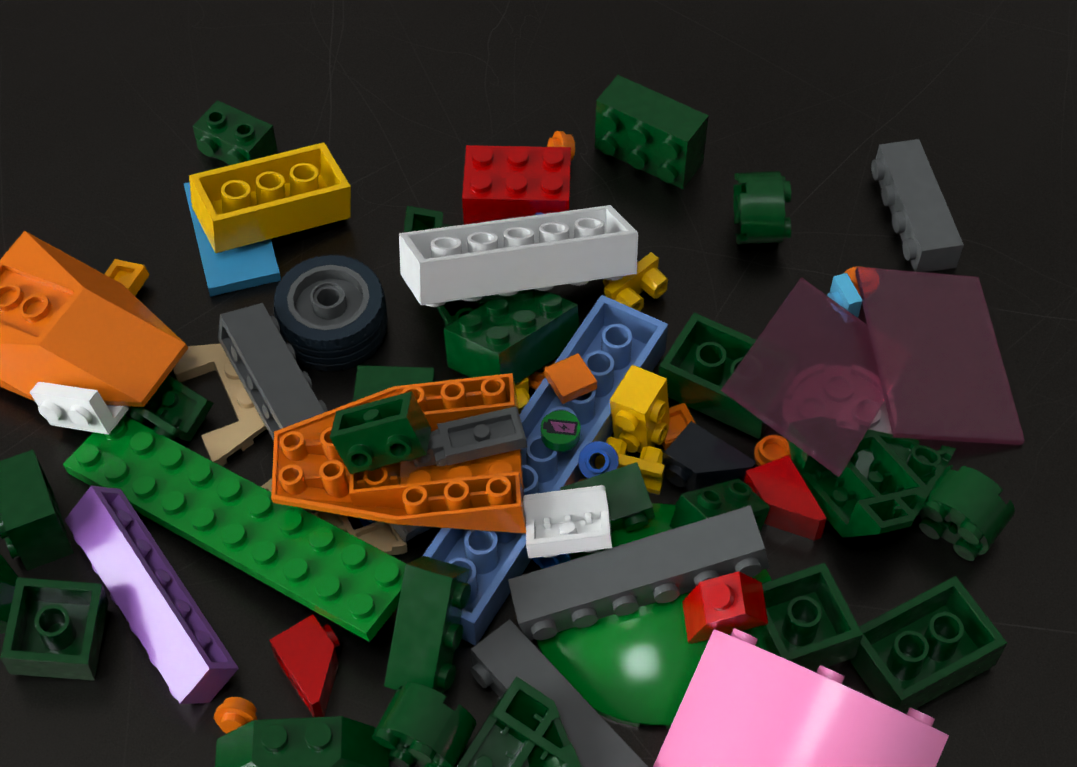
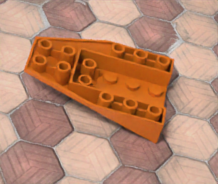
M26 231L21 234L0 259L1 388L35 401L30 391L38 382L98 390L106 405L144 407L188 350L186 343L124 285Z
M513 373L393 386L274 431L271 492L273 503L397 525L526 534L521 449L448 466L446 464L445 466L415 467L412 460L382 466L373 471L366 470L350 474L330 439L336 411L411 391L431 427V432L437 430V424L511 407H517L518 409Z

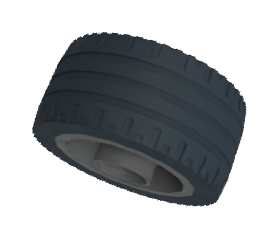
M321 255L320 257L316 256L315 258L304 260L294 268L292 267L282 277L274 294V317L279 323L280 334L286 344L290 343L292 345L298 363L303 364L305 367L326 372L347 370L348 368L360 365L372 357L383 343L388 321L385 294L377 275L372 269H369V266L364 265L363 262H359L357 259L343 255Z

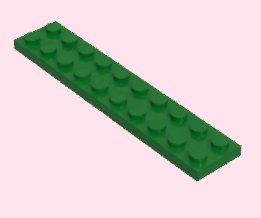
M126 415L121 418L109 435L93 432L63 463L68 474L90 486L121 489L136 512L368 642L373 639L398 607L406 563L302 508L273 503L270 491L164 435L156 434L154 430Z

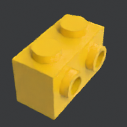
M631 365L610 398L614 438L624 440L627 443L628 452L641 453L643 447H655L656 444L661 445L667 436L670 422L667 378Z

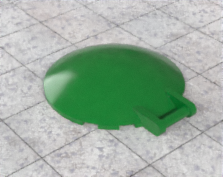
M652 503L655 518L649 519L648 525L638 530L626 531L625 528L611 532L612 548L671 530L670 523L676 509L675 505ZM596 552L571 553V560ZM767 569L761 570L759 574L752 577L762 583L771 581ZM688 592L679 595L677 599L668 603L655 602L641 606L629 615L619 616L613 614L598 619L592 626L569 628L557 632L552 638L536 640L542 654L599 715L630 726L640 727V724L666 725V729H669L709 639L693 644L688 643L682 601L690 593ZM751 629L743 630V632L754 637Z

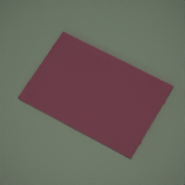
M857 267L855 274L860 296L863 300V309L893 437L1022 445L1025 439L979 277Z
M801 277L721 391L839 477L910 356Z

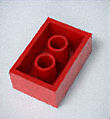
M466 145L462 193L464 225L532 216L536 212L547 214L569 211L571 147Z

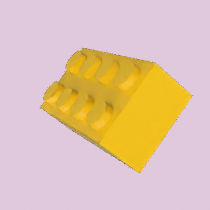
M324 142L189 175L192 208L215 253L351 218V186Z

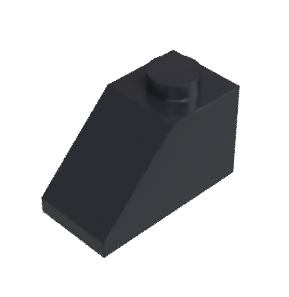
M692 421L667 448L663 457V464L665 465L664 475L675 486L684 487L689 491L738 478L744 482L746 471L756 467L755 460Z

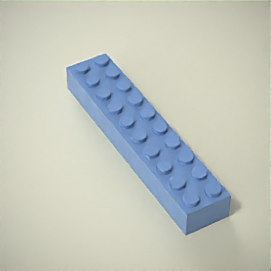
M604 295L599 297L555 362L557 363L579 353L596 378L597 389L562 404L547 379L544 378L519 414L527 441V448L521 449L524 495L560 491L561 487L584 479L585 476L580 471L578 464L581 450L591 442H606L607 438L611 437L613 425L610 398L631 365L649 372L654 370L666 351L667 323ZM559 410L574 414L581 426L580 440L577 445L570 450L561 452L549 449L541 440V422L547 414ZM441 528L423 554L426 557L470 569L467 583L471 586V593L467 605L462 609L460 624L463 626L462 639L473 645L478 644L510 594L508 579L521 576L532 558H528L526 534L453 528Z

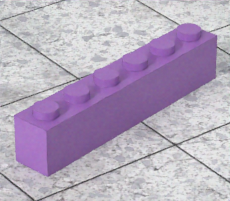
M91 486L65 518L66 524L73 533L74 540L82 547L92 563L93 570L104 582L110 592L111 599L119 606L129 622L131 631L141 641L149 654L151 663L157 667L169 686L171 695L178 700L179 704L210 703L239 669L123 491L117 488Z

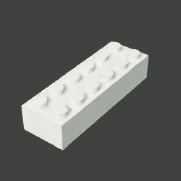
M611 205L399 233L400 274L420 305L430 307L442 306L448 301L455 300L477 301L482 296L496 294L512 296L517 294L518 291L530 289L546 291L554 286L564 284L580 286L587 284L591 280H619L625 275L637 274L638 232Z

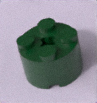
M780 171L735 173V179L738 183H741L734 185L733 188L734 224H741V234H736L737 244L782 243L783 238H791V219L786 217L785 203L791 202L790 181H786L785 176H781Z
M953 465L945 468L934 483L925 504L919 512L922 519L919 523V528L932 539L944 538L954 545L953 548L960 557L968 561H974L977 555H983L990 549L1014 516L1015 508L1011 500L1005 504L999 496L1003 489L988 476L967 466H962L959 471L952 470Z
M406 682L403 687L400 685L394 694L372 738L381 746L391 750L388 758L400 767H412L413 764L420 767H455L477 723L474 717L460 704L455 711L444 704L446 695L418 683Z

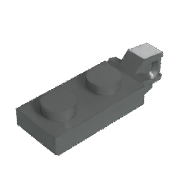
M517 407L437 424L438 429L430 434L427 455L413 461L415 467L445 466L446 464L448 466L527 448L526 436Z

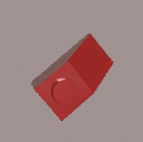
M789 455L746 471L744 483L748 484L752 491L770 506L764 524L813 541L822 537L827 518Z
M740 571L700 582L682 601L687 640L691 644L710 639L714 629L725 634H731L734 628L743 631L768 624L762 582Z
M314 614L273 637L269 642L275 660L313 717H324L339 665L335 648L340 646V643L332 628L328 624L321 626Z

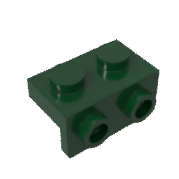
M168 375L144 407L128 406L129 409L125 414L145 424L147 419L156 424L153 430L158 435H164L173 441L178 437L191 442L214 403Z

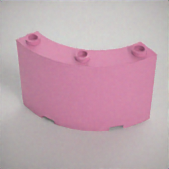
M734 628L730 636L714 629L653 767H936L949 735L933 728L932 725L935 719L910 707L907 714H904L842 685L845 676L819 665L817 672H813L756 647L758 639Z

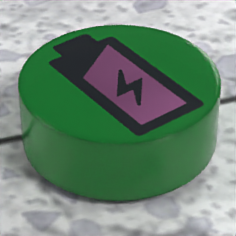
M559 410L553 411L543 418L541 422V440L549 449L560 452L567 451L575 447L580 440L581 426L574 414Z

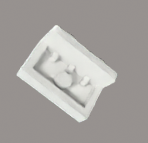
M38 382L30 391L31 396L38 405L39 413L53 426L109 435L129 409L128 406L106 405L98 390Z
M599 485L523 496L528 558H551L560 554L592 553L601 549L612 548L611 520L605 486Z

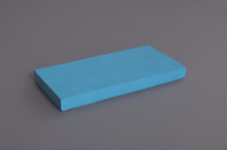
M190 182L183 183L210 296L281 281L271 239L215 253L192 208Z

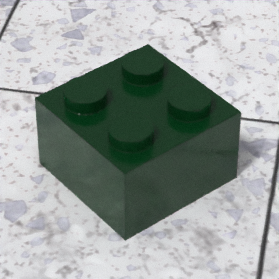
M34 449L0 461V537L2 540L5 539L12 559L20 557L27 571L74 554L53 489Z
M825 562L762 583L768 624L751 628L754 637L758 639L757 644L759 648L813 672L818 670L819 665L829 667L856 656L863 633Z
M17 577L0 657L9 674L95 681L109 604L103 584Z

